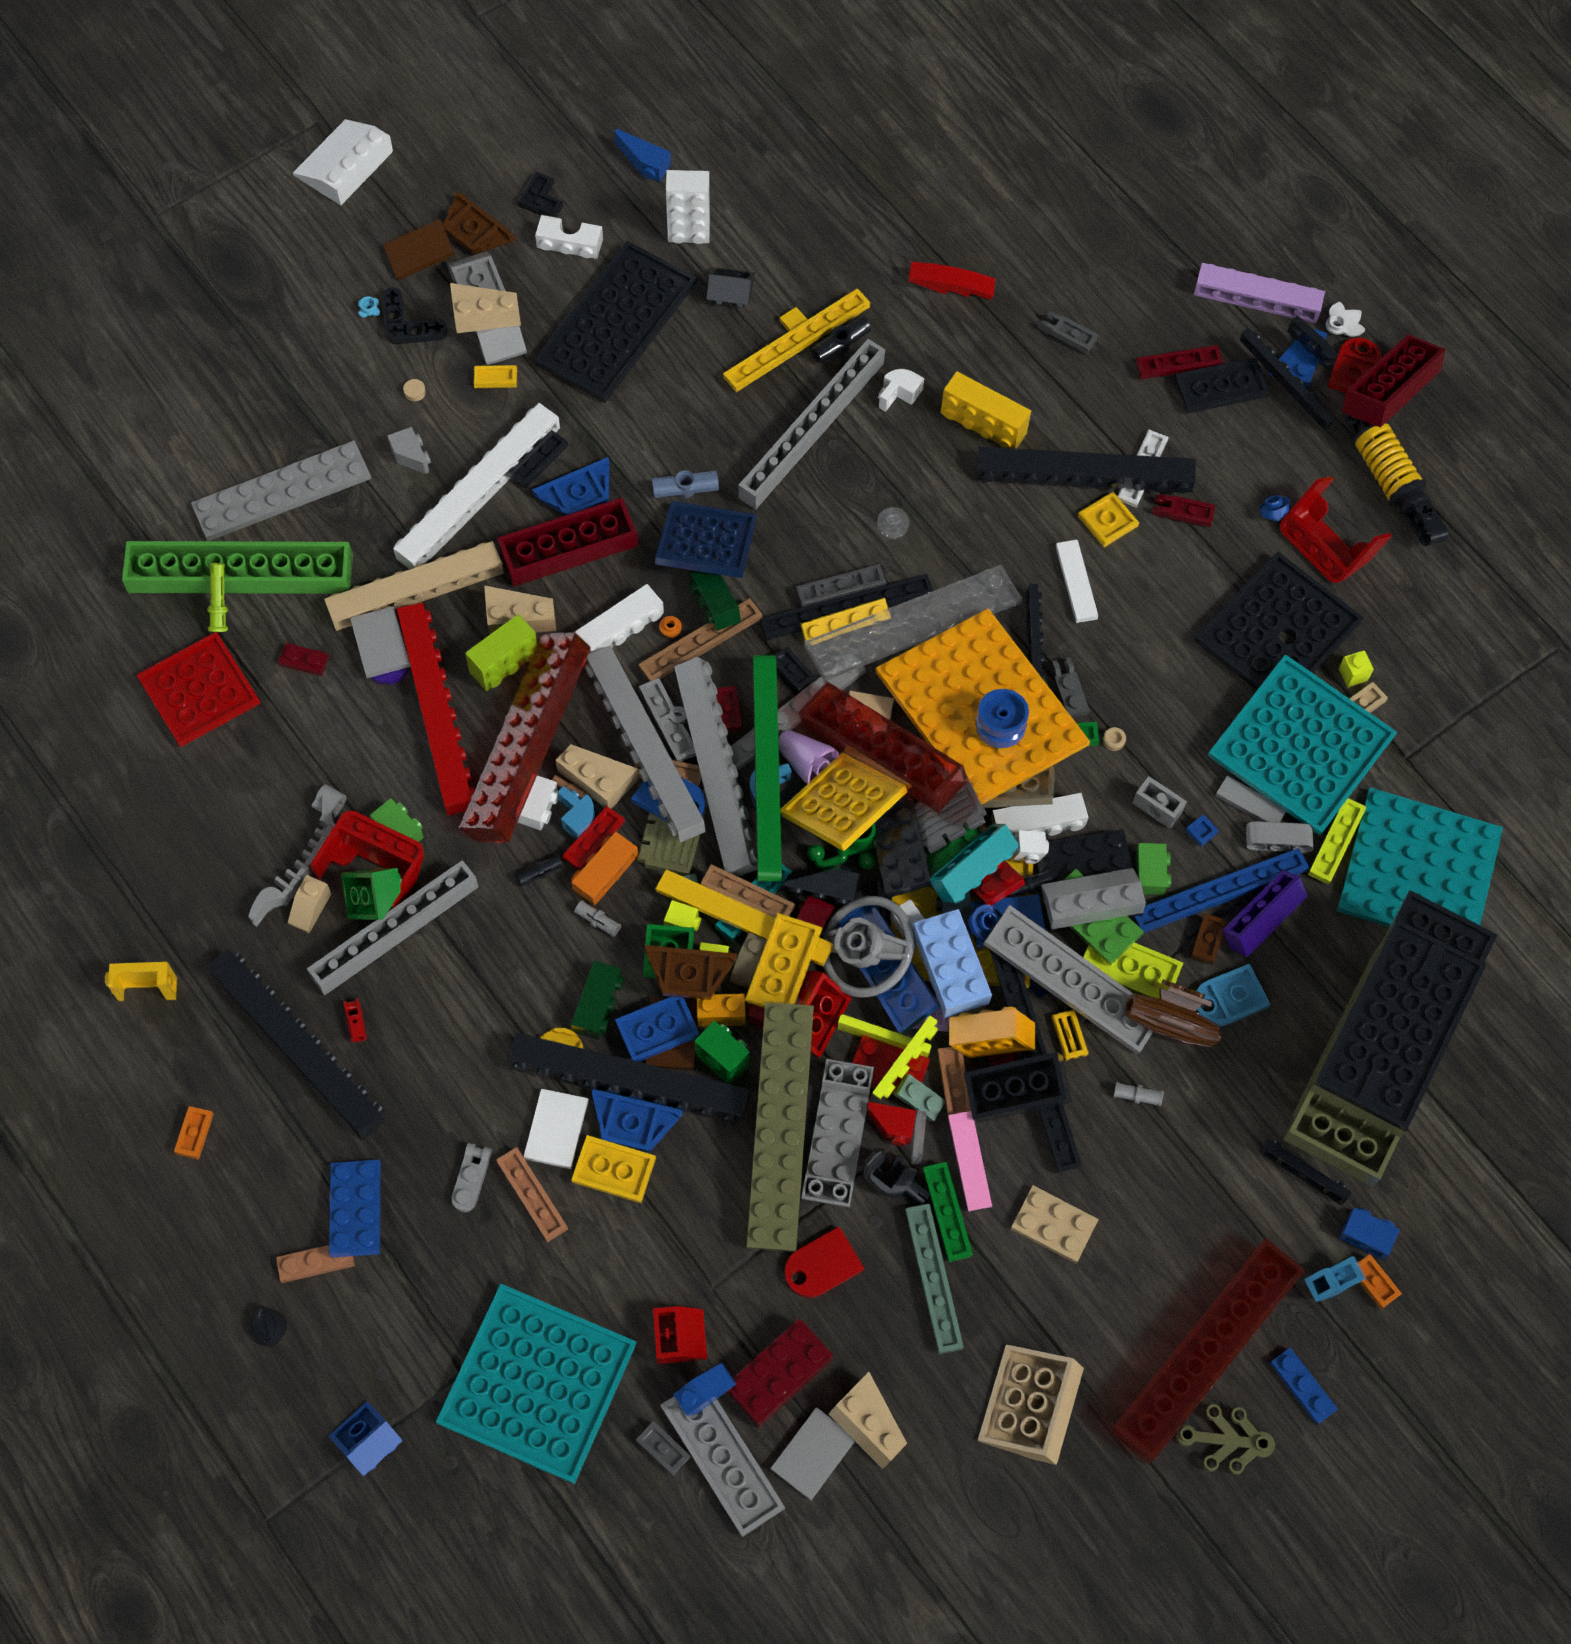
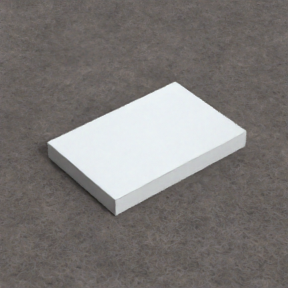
M541 1089L524 1159L572 1169L588 1105V1098Z

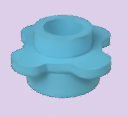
M367 296L359 300V316L362 318L372 315L378 316L380 313L377 307L379 304L378 299Z

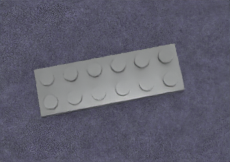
M675 1397L660 1405L741 1537H744L785 1509V1506L718 1400H715L700 1413L690 1416L685 1414Z

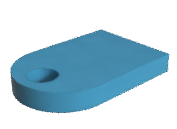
M1247 964L1202 983L1197 992L1205 994L1204 999L1212 1002L1213 1011L1205 1012L1200 1006L1195 1012L1216 1023L1218 1026H1225L1265 1010L1271 1004L1251 965Z

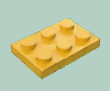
M587 1135L571 1181L584 1187L642 1203L656 1156Z

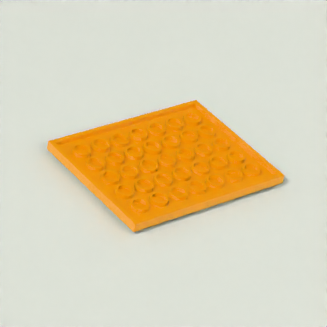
M989 608L876 667V673L953 779L956 781L967 775L982 804L1089 746L1090 740ZM995 689L1016 691L1028 704L1029 717L1024 737L1018 744L1009 748L989 746L981 740L976 729V719L981 699L988 692Z

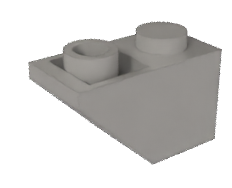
M410 427L387 435L397 464L424 474L429 473L428 464L431 461L427 451L423 452L421 449L423 442L419 433L415 435L413 428Z

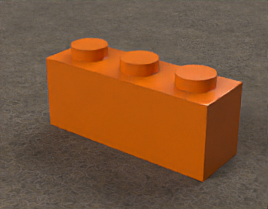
M615 832L611 837H606L601 844L602 848L597 853L591 854L586 862L587 865L582 870L576 871L571 879L573 891L593 906L599 902L638 857V848L618 832Z

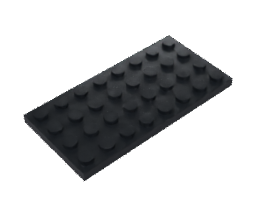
M626 241L535 357L534 364L606 403L697 284V278L637 245Z

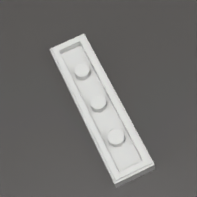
M1148 430L1137 455L1160 457L1169 437ZM1124 487L1120 490L1117 497L1123 503L1137 508L1144 490L1137 491Z
M1078 540L1056 543V551L1076 623L1097 620L1098 612Z

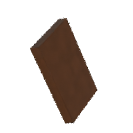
M440 219L383 244L398 281L455 256Z
M650 998V1005L667 998ZM684 999L696 1025L697 1000ZM696 1039L646 1059V1064L665 1069L694 1070Z

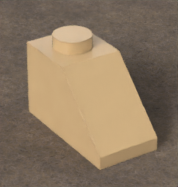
M306 875L295 894L288 920L289 925L310 933L331 896L328 884Z

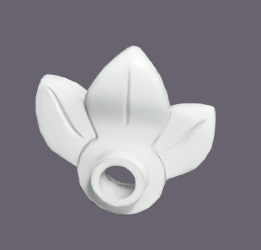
M1341 302L1332 305L1329 310L1330 317L1326 321V329L1335 335L1343 333L1347 336L1355 337L1363 334L1365 328L1358 324L1361 318V310H1345Z

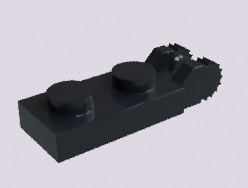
M1298 315L1294 317L1287 330L1290 336L1300 342L1309 353L1314 354L1318 358L1320 365L1327 369L1332 367L1338 355L1336 350Z

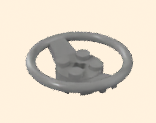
M864 896L848 902V904L842 906L832 916L824 932H822V939L833 943L834 947L831 952L839 954L844 962L855 967L875 966L880 962V959L901 960L895 972L884 982L869 988H857L846 984L836 975L831 965L829 954L824 966H822L825 974L840 987L843 993L854 997H872L892 988L907 971L914 953V931L908 916L899 905L879 896ZM876 905L888 909L899 919L904 930L905 941L885 934L876 924L863 918H852L843 928L840 927L837 930L835 928L851 911L863 906Z

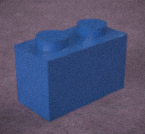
M1354 1207L1349 1213L1338 1239L1384 1261L1390 1255L1400 1229L1394 1227V1223L1387 1219L1380 1220L1372 1216L1370 1211Z

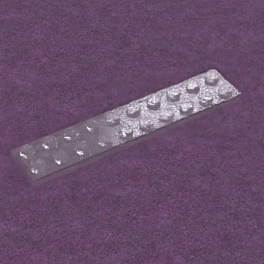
M999 565L805 641L804 647L823 680L827 681L925 642L988 608L992 614L1021 604L1022 598L1002 565Z

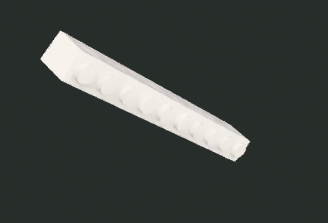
M540 403L534 408L529 409L526 416L520 422L515 423L511 431L506 436L501 437L497 445L491 451L486 452L483 459L477 465L472 466L468 474L462 480L457 481L454 488L448 494L443 495L439 503L433 509L428 510L424 518L418 524L413 525L404 538L397 541L393 548L396 559L408 569H413L419 564H426L510 479L509 472L551 430L557 432L560 429L559 417Z

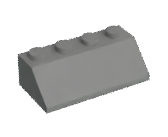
M1133 868L1041 885L1051 929L1143 913L1146 905L1141 881Z

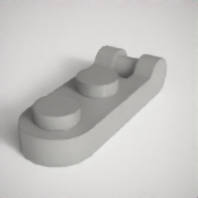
M467 1144L465 1156L452 1194L453 1205L458 1211L469 1212L477 1204L492 1155L491 1148L484 1147V1149L477 1148L476 1144ZM473 1157L481 1158L479 1165L472 1163Z

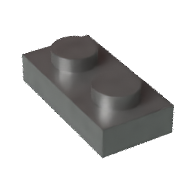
M654 1421L636 1439L672 1476L691 1458Z

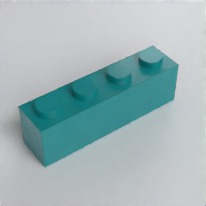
M992 824L930 878L931 884L942 902L958 903L965 898V894L969 890L978 887L986 875L995 872L998 868L997 866L1002 861L1011 858L1019 845L1006 824Z

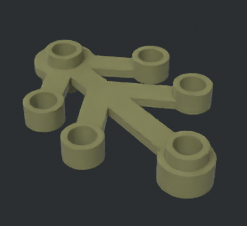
M1216 1404L1208 1406L1205 1410V1415L1207 1419L1217 1425L1223 1434L1195 1431L1190 1425H1182L1175 1433L1177 1443L1183 1447L1191 1446L1194 1442L1224 1445L1215 1454L1209 1455L1203 1460V1468L1208 1472L1215 1471L1219 1467V1463L1238 1447L1249 1449L1239 1459L1234 1458L1228 1463V1470L1233 1475L1242 1473L1244 1467L1256 1456L1261 1458L1268 1457L1275 1449L1273 1437L1267 1432H1258L1247 1419L1246 1411L1241 1407L1235 1408L1231 1412L1230 1418L1232 1422L1242 1427L1248 1437H1241L1235 1432L1221 1415V1408ZM1211 1408L1217 1410V1417L1210 1415L1209 1410ZM1236 1411L1242 1413V1420L1235 1418L1234 1413ZM1183 1431H1189L1191 1439H1185ZM1259 1440H1264L1267 1447L1261 1448L1258 1444ZM1208 1459H1212L1215 1462L1214 1468L1207 1466ZM1233 1462H1237L1240 1465L1239 1471L1233 1470Z

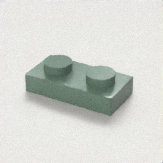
M905 1074L894 1093L896 1097L929 1121H935L945 1103L943 1098L910 1074Z

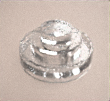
M896 507L884 509L878 516L877 528L884 537L889 539L900 538L907 533L909 517L902 509Z

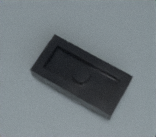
M788 646L775 654L777 671L797 693H800L815 682L816 677Z

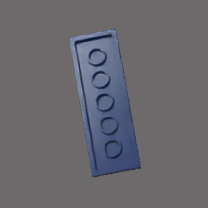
M876 905L863 906L851 911L835 928L836 930L840 927L843 928L852 918H863L876 924L885 934L897 938ZM880 959L877 965L860 968L870 986L873 987L888 979L895 972L901 960ZM912 961L903 977L892 988L876 995L896 1029L902 1035L906 1034L940 1007Z

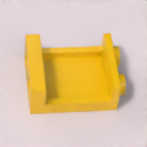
M168 962L109 964V972L105 974V984L118 1001H124V990L126 988L158 987L166 1000H176L177 976Z

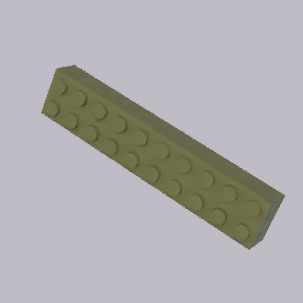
M765 1002L747 1249L796 1252L814 1006Z

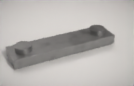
M880 564L798 585L796 586V593L801 607L880 587L886 585V580Z

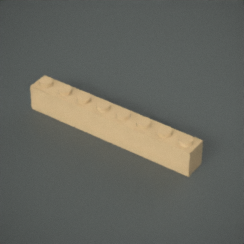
M493 541L481 543L474 548L460 550L454 555L440 557L427 564H419L413 569L396 572L390 577L379 578L372 581V583L355 586L349 591L332 594L330 597L325 598V603L335 630L338 631L352 626L351 617L393 606L396 611L397 608L413 605L503 574L502 562Z

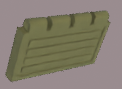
M701 789L702 792L704 793V796H705V804H706L705 812H704V814H703V816H702V818H703V820H704V819H705V815H706V811H707V807H708V801H707V797H706L705 790ZM649 812L647 821L653 824H646L642 842L645 844L640 846L637 861L645 863V868L663 872L667 869L678 875H690L701 834L680 843L676 835H671L667 825L669 822Z

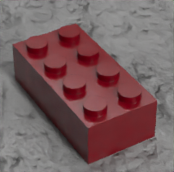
M799 1318L733 1378L736 1385L726 1393L759 1429L833 1361L834 1355Z

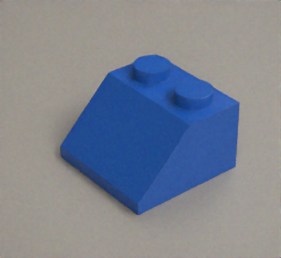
M368 1401L329 1435L332 1441L363 1476L373 1470L387 1454L393 1452L397 1445L403 1441Z

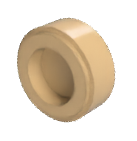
M418 379L407 381L403 388L405 397L410 401H419L426 393L424 383Z
M1112 727L1105 731L1103 744L1108 750L1118 751L1124 747L1126 735L1121 729Z

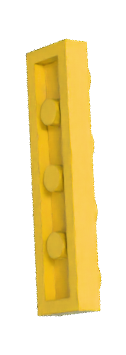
M880 598L800 623L806 645H811L891 620L885 598Z

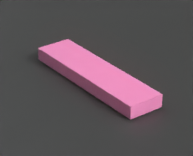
M968 1111L948 1115L967 1211L990 1208L992 1203L972 1113Z

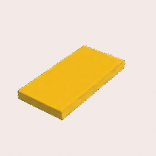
M777 913L747 992L745 1002L765 1008V1002L795 1004L822 927Z

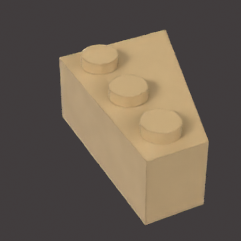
M450 283L457 333L521 326L517 293Z
M484 586L489 635L517 614L536 633L556 631L555 610L552 598Z
M870 1372L829 1413L882 1469L907 1444Z

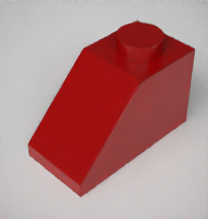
M869 1102L867 1114L885 1139L897 1146L911 1144L916 1110Z

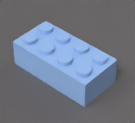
M959 909L915 922L913 925L914 939L944 1018L988 1005L992 994Z

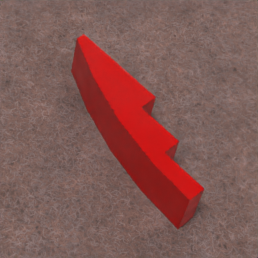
M922 262L910 263L909 282L942 294L952 291L968 297L972 293L988 300L994 296L995 278L957 267Z

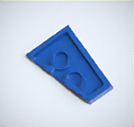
M1314 329L1319 335L1326 339L1327 333ZM1295 340L1279 360L1280 362L1284 361L1289 366L1290 372L1295 377L1298 376L1303 381L1304 387L1308 388L1318 358L1314 354L1309 353L1300 342Z

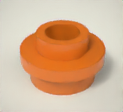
M667 616L661 620L659 628L664 636L673 638L681 632L682 625L678 618ZM668 624H673L674 627L669 628V627H667V625H668Z

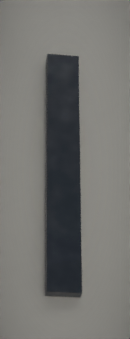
M928 574L763 617L759 619L765 641L801 632L800 623L880 598H885L887 607L891 608L934 596V591Z

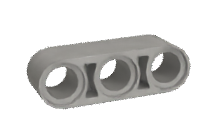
M1250 822L1246 825L1247 848L1254 851L1290 852L1299 848L1301 853L1310 852L1313 850V830L1309 824Z

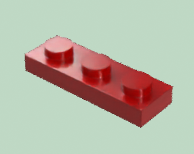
M606 806L564 853L563 859L577 870H582L587 865L586 862L590 855L597 853L602 848L601 844L605 838L611 837L625 823V819Z

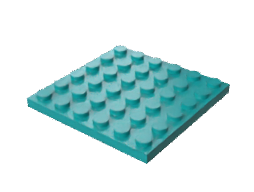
M1285 654L1207 756L1303 824H1309L1315 833L1321 835L1395 737L1397 731Z
M1369 787L1364 803L1366 809L1359 822L1337 911L1390 927L1403 899L1411 890L1480 925L1503 827Z
M500 1284L436 1420V1424L575 1485L637 1342Z

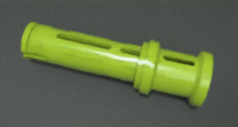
M210 563L211 600L207 612L210 613L208 631L211 632L228 631L226 626L228 608L224 601V563Z

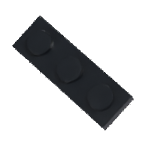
M551 430L509 472V477L526 489L568 447V441Z

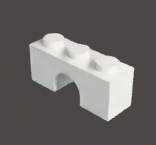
M541 215L535 235L537 248L546 251L552 250L562 252L563 254L597 259L603 241L602 226L582 223L578 232L566 234L563 232L562 219Z

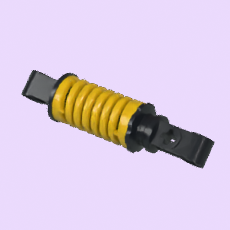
M1344 413L1346 422L1356 435L1352 443L1362 455L1364 461H1366L1379 486L1383 488L1390 506L1400 507V512L1402 515H1405L1409 525L1423 546L1446 541L1448 537L1447 527L1431 505L1428 495L1423 492L1427 483L1416 472L1417 469L1412 465V461L1408 459V455L1404 452V448L1400 446L1399 440L1395 439L1396 435L1393 433L1390 423L1387 421L1380 428Z

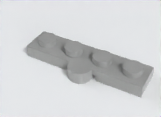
M659 678L639 686V692L675 761L683 762L696 756L694 744L684 726L687 721L685 708L681 706L674 707Z

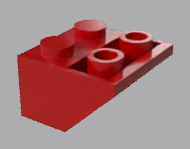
M680 1306L653 1308L657 1364L707 1360L703 1309Z

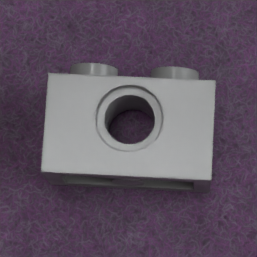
M1149 776L1136 792L1132 802L1133 805L1169 829L1182 814L1187 803L1186 800Z

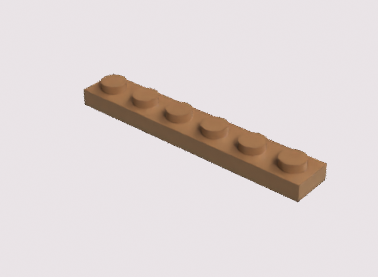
M749 598L738 605L741 617L740 623L716 631L712 623H707L638 664L639 669L648 682L657 678L662 679L675 671L674 666L699 657L756 623L762 618V613Z

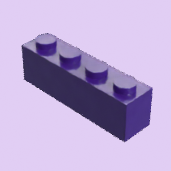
M1282 870L1222 930L1231 950L1248 957L1307 897L1299 876Z

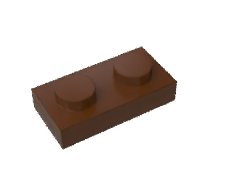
M1204 914L1191 958L1211 965L1214 964L1223 936L1222 930L1225 928L1227 920Z

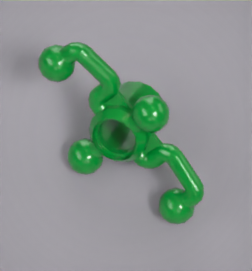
M875 823L864 832L868 836L867 838L855 840L845 851L837 848L839 855L823 860L825 855L824 849L818 844H813L807 849V857L815 863L817 868L824 870L842 864L849 855L860 854L858 857L859 866L865 870L871 869L876 863L875 856L869 852L870 849L876 848L874 842Z

